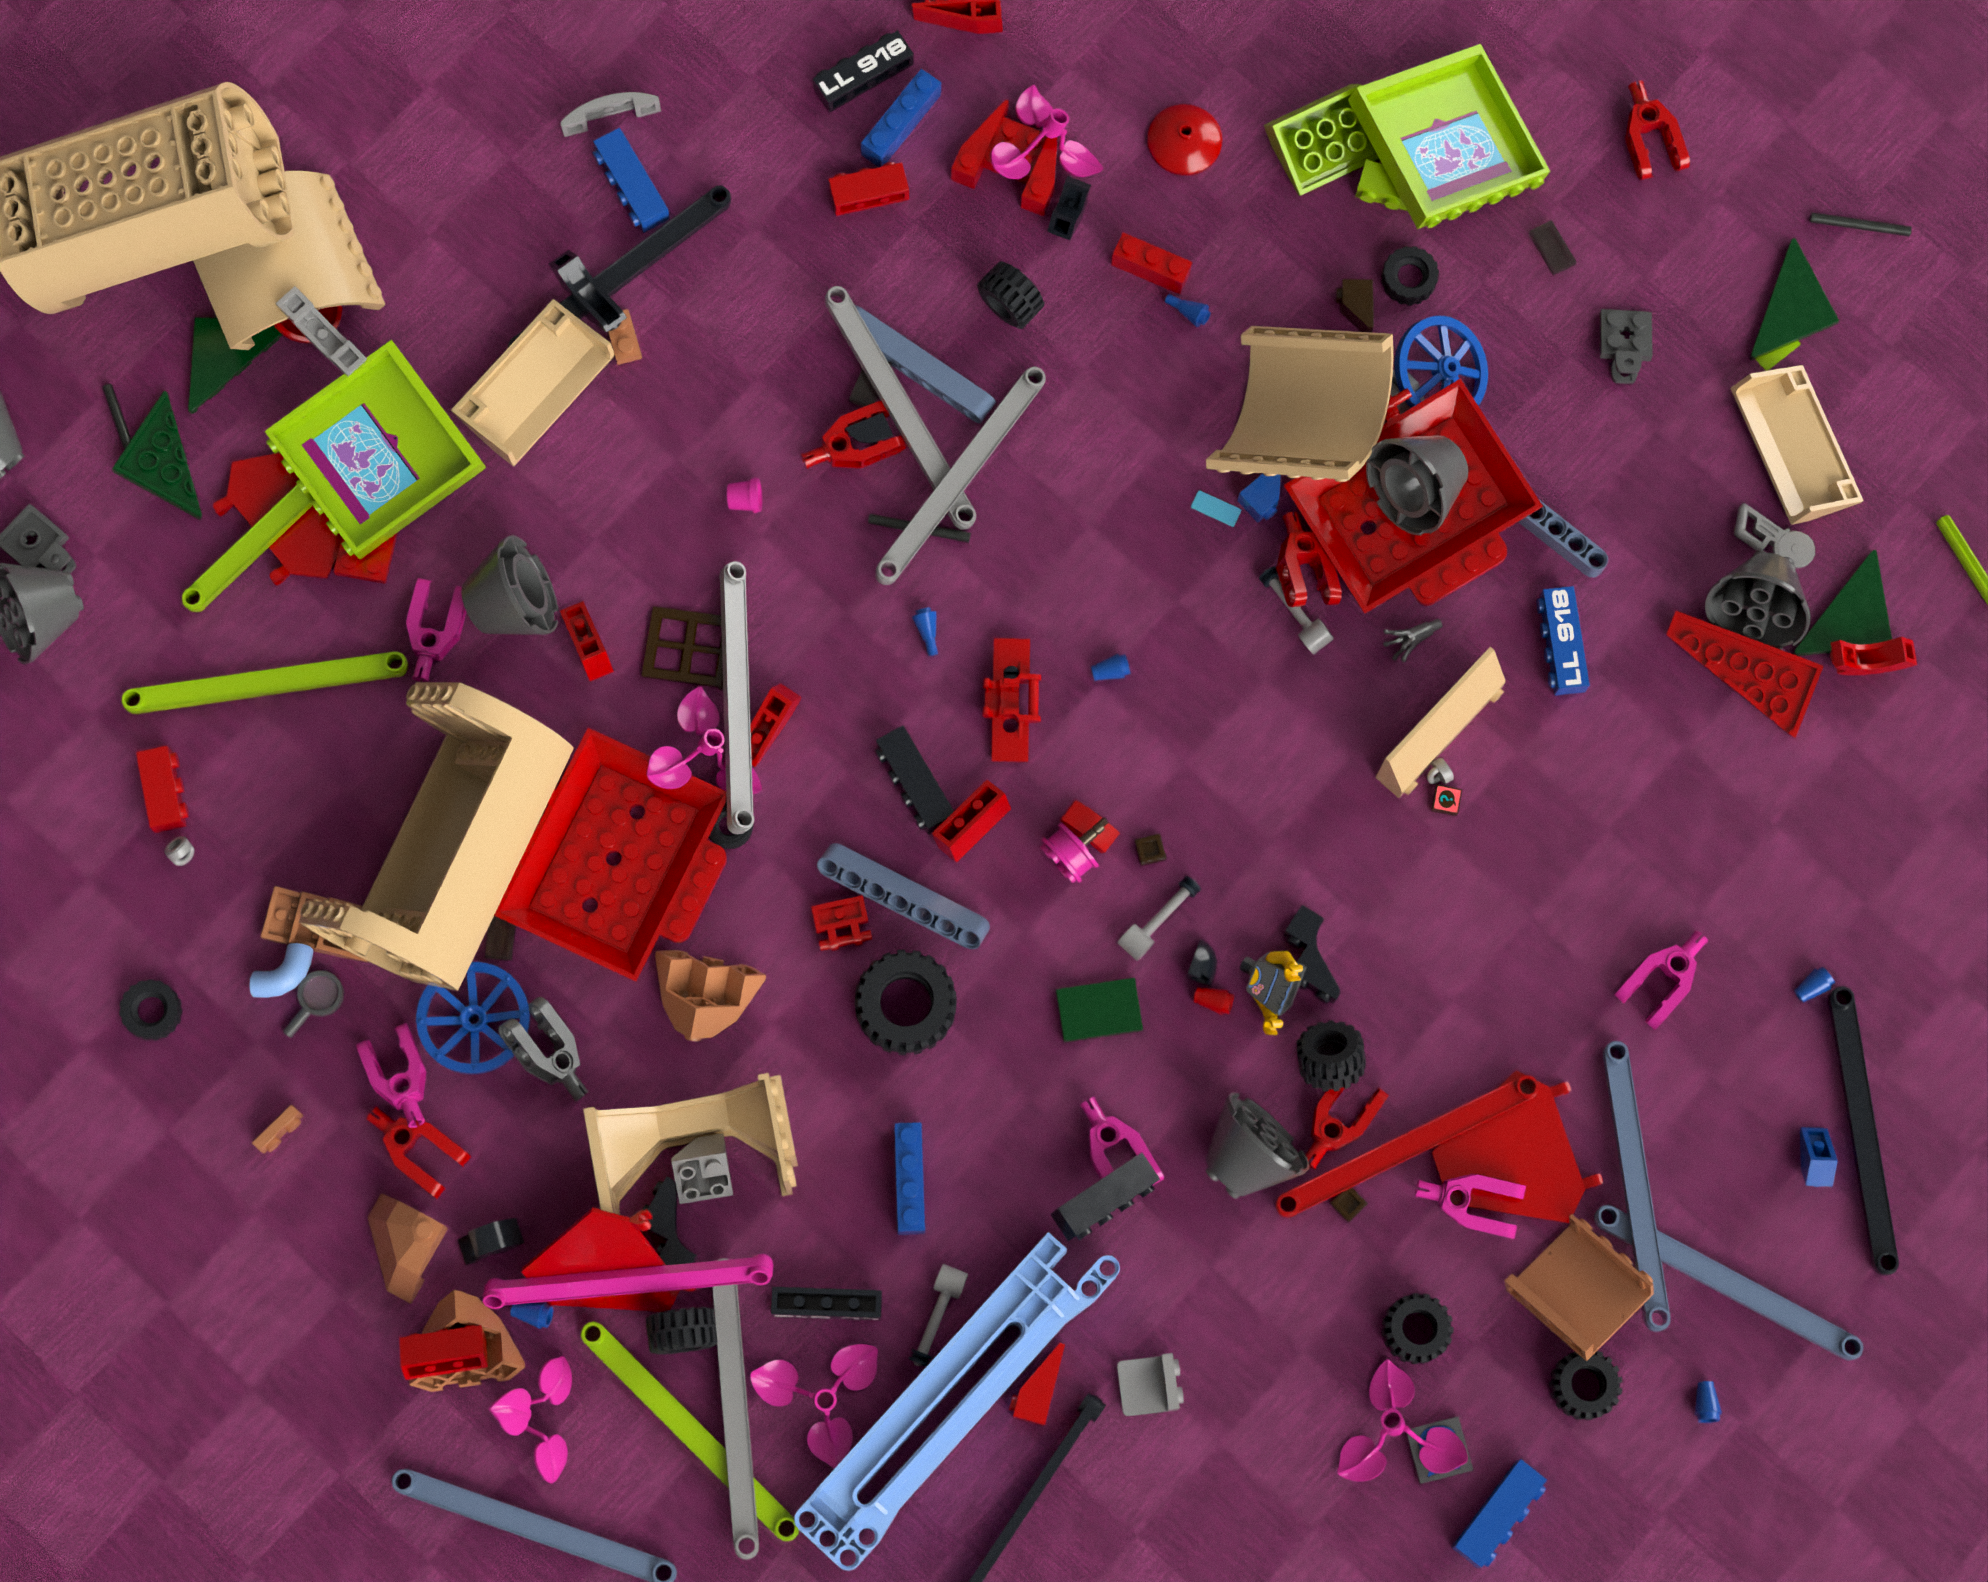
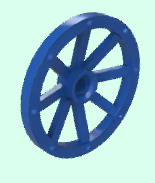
M1432 316L1414 323L1401 337L1395 354V377L1399 391L1401 392L1408 388L1412 394V397L1405 401L1410 408L1421 402L1420 398L1438 382H1441L1440 390L1459 380L1458 375L1475 379L1472 397L1478 406L1480 405L1487 389L1488 365L1479 340L1466 325L1451 317ZM1430 326H1438L1442 354L1420 333L1422 330ZM1447 329L1455 332L1463 340L1452 356ZM1413 340L1434 359L1433 362L1407 360ZM1468 349L1472 354L1475 369L1460 366L1459 361ZM1407 369L1431 371L1432 377L1414 392L1409 381Z
M471 962L466 973L469 1006L463 1005L447 989L428 985L419 1000L416 1024L421 1043L429 1055L440 1065L461 1074H483L500 1068L514 1057V1054L502 1040L501 1036L491 1029L488 1023L507 1021L510 1018L520 1019L519 1023L528 1033L530 1011L524 991L509 973L492 964ZM476 973L488 974L501 980L481 1006H478ZM509 987L517 999L519 1010L487 1014L504 990ZM435 993L440 994L461 1013L460 1016L427 1017L429 1005ZM478 1016V1023L471 1024V1018ZM462 1025L439 1050L433 1044L427 1026ZM470 1032L471 1064L457 1062L446 1057ZM480 1032H483L504 1050L497 1057L480 1063Z

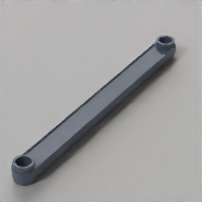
M1613 1041L1603 1050V1062L1635 1267L1639 1272L1641 1270L1645 1271L1652 1278L1654 1294L1642 1305L1645 1326L1653 1332H1660L1670 1324V1311L1627 1046L1620 1041ZM1610 1049H1617L1621 1054V1059L1613 1058ZM1653 1313H1658L1662 1317L1663 1323L1661 1326L1653 1322Z
M1610 1205L1598 1208L1594 1214L1596 1226L1632 1246L1627 1214ZM1602 1211H1607L1612 1215L1613 1221L1611 1224H1605L1602 1221ZM1657 1230L1663 1263L1842 1359L1854 1360L1862 1354L1863 1343L1856 1336ZM1846 1341L1852 1342L1855 1346L1853 1355L1846 1352L1844 1347Z
M401 1469L392 1477V1486L400 1494L650 1582H674L677 1577L675 1565L668 1560L409 1469ZM403 1474H409L412 1480L411 1485L407 1489H401L398 1484V1480ZM662 1565H668L672 1571V1575L667 1581H661L657 1576V1570Z

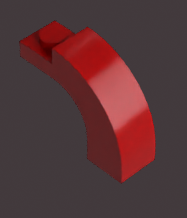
M1898 637L1884 642L1863 645L1851 644L1842 640L1831 642L1832 651L1830 652V658L1837 669V674L1840 675L1879 674L1917 665L1913 640Z

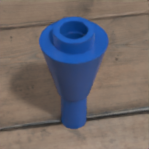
M1168 294L1165 299V303L1178 309L1196 328L1201 324L1205 325L1210 318L1211 312L1207 304L1181 300L1172 294Z
M931 607L916 610V615L912 616V619L922 639L925 640L928 656L938 655L935 642L937 611H931Z

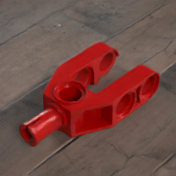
M1639 80L1638 85L1636 81L1629 84L1628 89L1630 90L1634 105L1628 117L1625 142L1638 179L1645 180L1654 177L1652 176V168L1648 158L1649 150L1645 149L1640 133H1649L1655 129H1659L1673 169L1675 171L1688 169L1690 167V158L1675 116L1658 99L1649 100L1643 80ZM1642 115L1649 116L1652 121L1645 120Z
M877 401L840 416L823 435L820 447L800 455L806 469L825 461L830 462L832 467L862 469L902 452L906 449L907 445L901 435L885 441H877V444L861 451L852 448L848 432L845 429L846 427L881 413L884 414L885 419L890 416L882 401ZM835 444H843L846 448L842 451H836L833 449V446Z
M1293 512L1286 513L1282 518L1288 536L1280 546L1276 569L1287 605L1289 607H1301L1306 604L1307 590L1299 566L1302 564H1309L1314 569L1318 582L1316 587L1318 591L1320 590L1324 604L1338 605L1342 598V591L1335 566L1314 533L1302 530L1298 512H1294V517Z
M1378 1087L1351 1127L1347 1128L1340 1120L1331 1117L1328 1113L1345 1088H1340V1091H1334V1089L1326 1091L1314 1108L1311 1138H1313L1314 1142L1305 1154L1308 1162L1312 1156L1314 1157L1309 1165L1310 1168L1315 1170L1327 1151L1333 1153L1359 1139L1387 1100L1389 1094ZM1326 1126L1334 1127L1337 1131V1137H1327L1324 1128Z
M376 1106L372 1112L380 1119L378 1120L369 1113L366 1120L384 1133L382 1139L395 1167L434 1198L438 1199L446 1188L410 1161L406 1154L414 1148L420 1137H424L462 1167L466 1165L471 1156L430 1123L424 1122L420 1126L418 1121L415 1120L417 1127L409 1128L406 1118L400 1117L394 1121ZM403 1131L409 1132V1141L405 1144H398L396 1141L397 1135Z

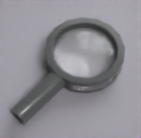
M318 970L309 973L298 986L297 996L302 1009L283 1032L291 1038L310 1014L324 1017L333 1014L340 1008L344 1000V989L342 983L334 974Z

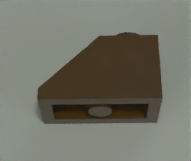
M1342 279L1340 288H1336L1335 302L1340 303V313L1360 332L1372 333L1374 328L1373 280Z

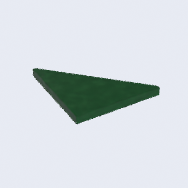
M1796 238L1791 239L1764 319L1749 357L1751 361L1832 327L1839 322Z
M195 317L188 411L191 414L198 411L197 409L208 399H212L233 377L242 373L252 364L255 358L262 352L265 353L280 340L279 338L283 334L273 325L252 336L255 345L251 349H230L218 318Z
M164 390L113 466L112 472L201 520L202 512L184 448L181 443L168 392Z
M1872 550L1794 650V655L1804 656L1830 653L1832 651L1831 642L1838 640L1863 645L1892 639L1877 550Z

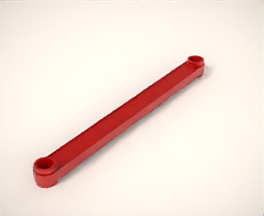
M1529 1075L1521 1076L1281 1194L1275 1203L1276 1212L1283 1218L1294 1217L1533 1099L1539 1091L1538 1081ZM1520 1083H1530L1533 1087V1093H1523L1520 1089ZM1283 1199H1290L1293 1201L1295 1209L1291 1212H1285L1282 1210L1280 1202Z

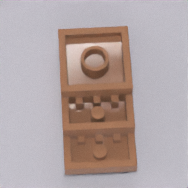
M277 886L273 887L260 935L261 939L285 945L300 943L310 946L314 952L368 962L329 942L298 922L301 917L300 910L303 904L309 900L313 901L314 898L322 902L327 900L333 904L335 901L343 905L348 903L360 910L363 906L303 891L300 893Z

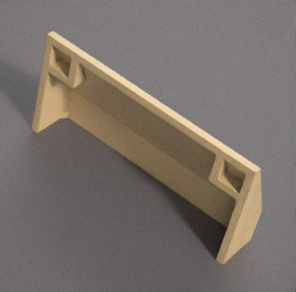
M553 299L453 407L451 412L495 453L514 467L615 356L611 343Z
M1803 365L1752 373L1731 387L1735 400L1791 525L1811 521L1864 501Z
M1490 647L1385 758L1375 778L1398 798L1403 793L1409 795L1418 785L1416 782L1417 778L1431 765V762L1445 750L1489 701L1495 703L1504 693L1501 688L1506 681L1493 648Z

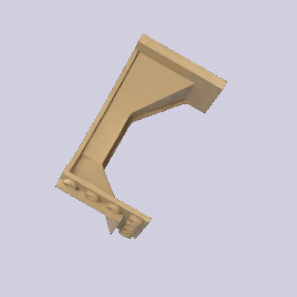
M769 1073L758 1075V1081L725 1093L660 1106L596 1110L595 1107L583 1109L601 1210L620 1215V1201L663 1150L689 1144L698 1137L722 1133L724 1137H736L771 1158L777 1166L782 1196L792 1195V1187L797 1186L793 1167L798 1166L795 1155L781 1075L770 1077Z

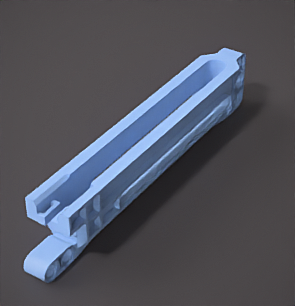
M1048 1232L801 1506L794 1519L797 1528L841 1569L851 1571L857 1568L881 1541L899 1509L1066 1323L1093 1304L1115 1280L1120 1270V1265L1116 1258L1109 1255L1099 1258L1080 1279L1076 1290L1073 1291L1069 1285L1051 1270L1066 1254L1067 1248ZM1103 1262L1111 1263L1115 1269L1114 1273L1110 1276L1103 1275L1099 1269L1100 1264ZM1086 1282L1093 1283L1096 1286V1294L1093 1296L1084 1295L1081 1290L1082 1284ZM1009 1326H1017L1021 1330V1335L877 1496L869 1504H861L858 1501L859 1492ZM804 1512H811L815 1516V1523L809 1528L801 1526L799 1521L800 1516ZM864 1529H871L875 1534V1540L869 1545H864L859 1541V1534ZM824 1531H831L835 1534V1543L830 1547H824L820 1543V1536ZM845 1550H852L856 1554V1561L851 1566H845L840 1561V1555Z

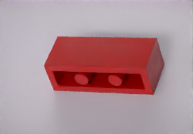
M888 162L882 165V167L874 169L862 168L856 173L851 174L839 173L834 175L833 178L828 179L836 216L909 200V187L902 162Z
M1123 232L1113 252L1111 265L1181 295L1191 273L1193 262Z
M167 745L136 752L150 828L155 833L186 827L185 818H189V811L186 802L182 803L181 793H184L182 778L177 777L176 768L180 767L177 753H173Z
M989 780L984 781L932 832L938 848L957 863L1011 810L1006 794Z
M467 1325L463 1328L440 1329L432 1333H414L406 1337H399L400 1366L405 1380L488 1367L487 1343L482 1325Z

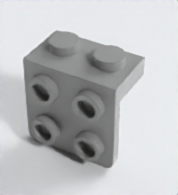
M1173 1353L1162 1354L1160 1357L1126 1360L1118 1363L1117 1371L1122 1411L1125 1416L1177 1411L1180 1409L1179 1404L1184 1403L1182 1387H1177L1176 1376H1180L1178 1359H1173Z

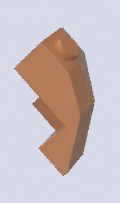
M679 950L656 951L655 954L663 1007L674 1029L685 1035V1039L690 1041L712 1038L735 1023L766 979L765 974L748 965L724 966V960L704 956L701 961L690 956L688 952Z
M381 1193L368 1215V1221L385 1286L388 1292L412 1304L425 1281L421 1278V1275L448 1228L410 1206Z
M453 1290L437 1304L422 1334L436 1332L440 1329L451 1330L463 1328L467 1325H482L487 1343L488 1367L410 1379L409 1385L435 1392L442 1391L445 1385L459 1383L460 1388L481 1385L482 1379L495 1378L498 1382L507 1381L525 1368V1362L501 1319L490 1308L485 1306L478 1297L466 1294L463 1291Z

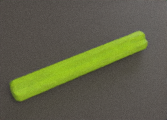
M1949 515L1941 517L1936 522L1937 526L1988 605V575Z

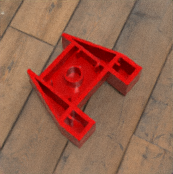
M925 0L922 3H912L913 17L917 21L975 34L1003 32L1001 0Z
M1005 99L961 146L951 168V181L975 189L984 168L998 173L993 165H991V151L995 145L1001 142L1013 144L1019 149L1021 154L1041 131L1006 118L1009 101ZM1045 135L1024 157L1031 165L1029 173L1023 178L1013 179L1026 184L1021 197V208L1043 217L1054 195L1058 137L1048 138Z

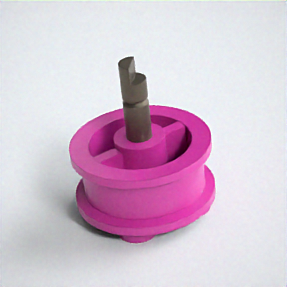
M1103 817L1080 838L1074 835L1063 823H1060L1058 825L1059 830L1050 838L1046 839L1044 837L1041 839L1043 844L1040 846V849L1055 864L1059 863L1056 868L1065 878H1068L1072 884L1075 881L1079 884L1082 882L1081 876L1092 867L1097 869L1099 867L1086 846L1097 837V834L1099 835L1105 830L1104 826L1108 824V821Z

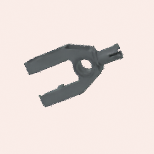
M537 997L528 1004L529 1011L539 1024L537 1025L539 1030L542 1029L554 1044L555 1052L545 1057L522 1025L513 1018L508 1019L499 1026V1035L528 1073L550 1085L562 1082L576 1102L584 1094H587L589 1090L586 1089L575 1074V1068L581 1064L574 1035L550 1003L543 997ZM555 1060L560 1063L561 1068L556 1065Z

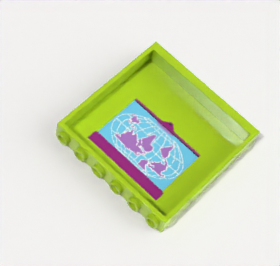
M1481 44L1357 87L1348 99L1417 229L1425 226L1432 228L1443 219L1453 220L1459 217L1462 212L1467 210L1470 213L1474 212L1486 203L1493 205L1507 195H1510V197L1517 196L1526 188L1536 189L1544 183L1545 177L1550 173L1545 160Z
M392 340L369 355L367 360L349 377L343 374L265 430L269 437L266 440L269 447L274 453L278 451L284 457L281 461L283 466L290 474L295 472L298 476L297 485L305 495L309 492L315 499L311 502L313 507L320 515L326 514L329 518V521L326 523L335 536L340 533L345 540L341 543L350 556L355 554L359 559H362L486 469L484 463Z

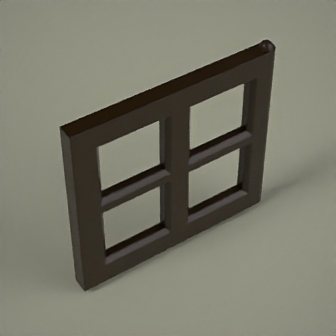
M653 606L642 677L717 687L719 690H722V634L719 648L695 645L698 624L721 627V615ZM662 619L687 622L684 643L659 640ZM658 647L682 650L679 671L654 668ZM693 652L718 655L715 676L690 673Z

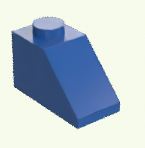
M1262 474L1239 493L1238 503L1257 523L1262 519H1270L1278 511L1276 508L1280 495L1281 475L1279 474L1275 476H1265Z
M1801 1127L1800 1160L1805 1185L1833 1187L1838 1160L1828 1129Z

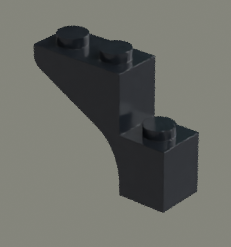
M567 250L548 264L563 289L573 295L586 318L606 333L618 328L621 322L627 318L622 309L590 275L578 255Z
M1301 905L1283 934L1287 938L1286 942L1296 949H1300V947L1305 949L1297 961L1307 966L1299 988L1305 990L1307 987L1315 993L1314 996L1319 1001L1328 1004V1002L1334 1004L1340 995V988L1317 948V933L1325 918L1306 906Z
M666 1176L664 1181L659 1180L652 1192V1195L655 1196L650 1205L646 1204L642 1209L648 1210L652 1215V1219H648L651 1224V1228L648 1231L667 1240L665 1245L661 1243L656 1250V1253L666 1265L696 1263L697 1255L687 1250L677 1237V1187L675 1182Z

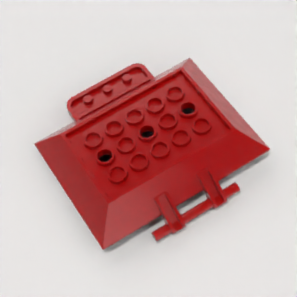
M1461 378L1402 414L1399 412L1398 405L1411 398V392L1406 388L1393 397L1390 395L1385 417L1386 424L1383 425L1377 441L1379 443L1382 440L1391 438L1441 435L1452 440L1464 454L1468 465V478L1443 524L1431 534L1414 535L1396 526L1382 512L1376 503L1379 498L1374 487L1369 488L1366 463L1350 480L1345 482H1337L1331 478L1313 480L1311 477L1301 476L1284 484L1285 489L1364 614L1409 588L1416 601L1421 605L1430 606L1503 563L1507 557V546L1499 533L1543 507ZM1366 522H1371L1376 526V530L1374 533L1367 535L1361 531V526Z
M587 728L557 789H554L547 803L548 806L524 851L494 916L637 982L659 936L675 943H682L690 937L726 865L727 856L725 850L721 846L709 841L708 838L727 802L725 790L692 775L689 781L680 788L665 789L658 787L646 776L651 756ZM636 806L645 809V814L640 819H634L630 816L631 810ZM611 853H618L622 857L621 862L616 866H611L607 863V857ZM589 899H593L598 903L597 909L592 913L583 910V904Z

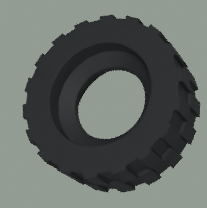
M1416 246L1398 248L1393 254L1389 255L1381 274V283L1384 286L1385 293L1393 301L1395 300L1402 305L1407 304V306L1426 301L1430 294L1434 292L1438 282L1439 270L1437 269V262L1434 261L1433 256L1428 254L1426 250L1419 249ZM1408 264L1417 266L1422 272L1420 284L1415 287H1406L1401 284L1398 279V271L1402 266Z
M148 979V981L142 980L130 986V989L123 994V999L119 1004V1016L122 1018L121 1021L127 1030L136 1037L147 1041H157L160 1038L168 1037V1034L174 1032L176 1026L180 1024V1017L183 1014L181 1000L178 998V994L159 980L154 981L153 979ZM149 997L158 998L164 1005L163 1016L154 1023H146L138 1015L140 1003Z

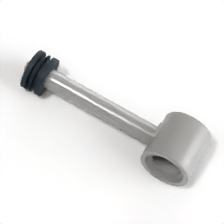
M1275 566L1266 569L1260 575L1259 580L1262 581L1264 587L1271 586L1303 627L1298 636L1313 655L1334 639L1319 618L1311 622L1300 607H1289L1287 605Z
M1185 876L1178 883L1181 889L1143 928H1139L1134 924L1120 938L1118 944L1136 961L1141 959L1155 943L1150 935L1188 896L1194 898L1198 894L1197 892L1201 891L1200 886L1194 879Z
M945 1264L942 1265L933 1288L941 1293L918 1350L912 1349V1357L909 1356L908 1358L914 1362V1365L919 1367L922 1365L927 1367L929 1365L927 1362H929L928 1359H932V1356L927 1354L950 1297L959 1299L968 1273Z

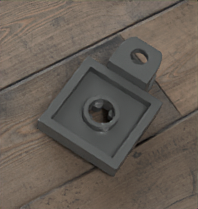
M1601 309L1599 314L1600 358L1612 359L1611 376L1615 383L1633 384L1640 371L1641 361H1651L1652 312ZM1627 331L1631 335L1629 339H1624V335L1620 333ZM1620 373H1629V376L1623 377Z
M31 504L0 534V548L22 566L42 568L43 566L45 569L61 570L67 564L66 569L62 572L69 571L70 574L76 568L75 561L62 547L69 539L67 534ZM29 535L32 537L38 535L35 544L27 545L28 540L26 538Z

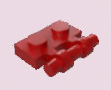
M863 895L811 906L817 934L827 932L829 939L819 941L821 951L828 949L836 951L842 946L851 944L859 946L863 945L862 942L873 940L871 930L860 932L859 929L860 924L869 923ZM851 927L852 934L836 936L835 930Z

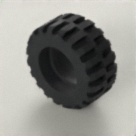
M904 949L897 950V953L892 955L890 952L883 954L882 959L878 961L875 959L869 964V969L863 971L860 976V982L855 990L854 1001L857 1021L864 1035L870 1038V1042L875 1046H881L883 1051L888 1053L893 1051L898 1052V1055L906 1056V1053L914 1052V1055L922 1053V1050L926 1048L930 1050L936 1046L939 1040L944 1039L954 1022L957 998L951 976H948L946 968L942 964H937L935 958L930 955L927 957L921 955L920 951L913 950L912 953H906ZM901 979H911L921 983L927 989L931 998V1007L923 1021L913 1026H898L886 1019L881 1010L880 1000L883 991L892 982Z

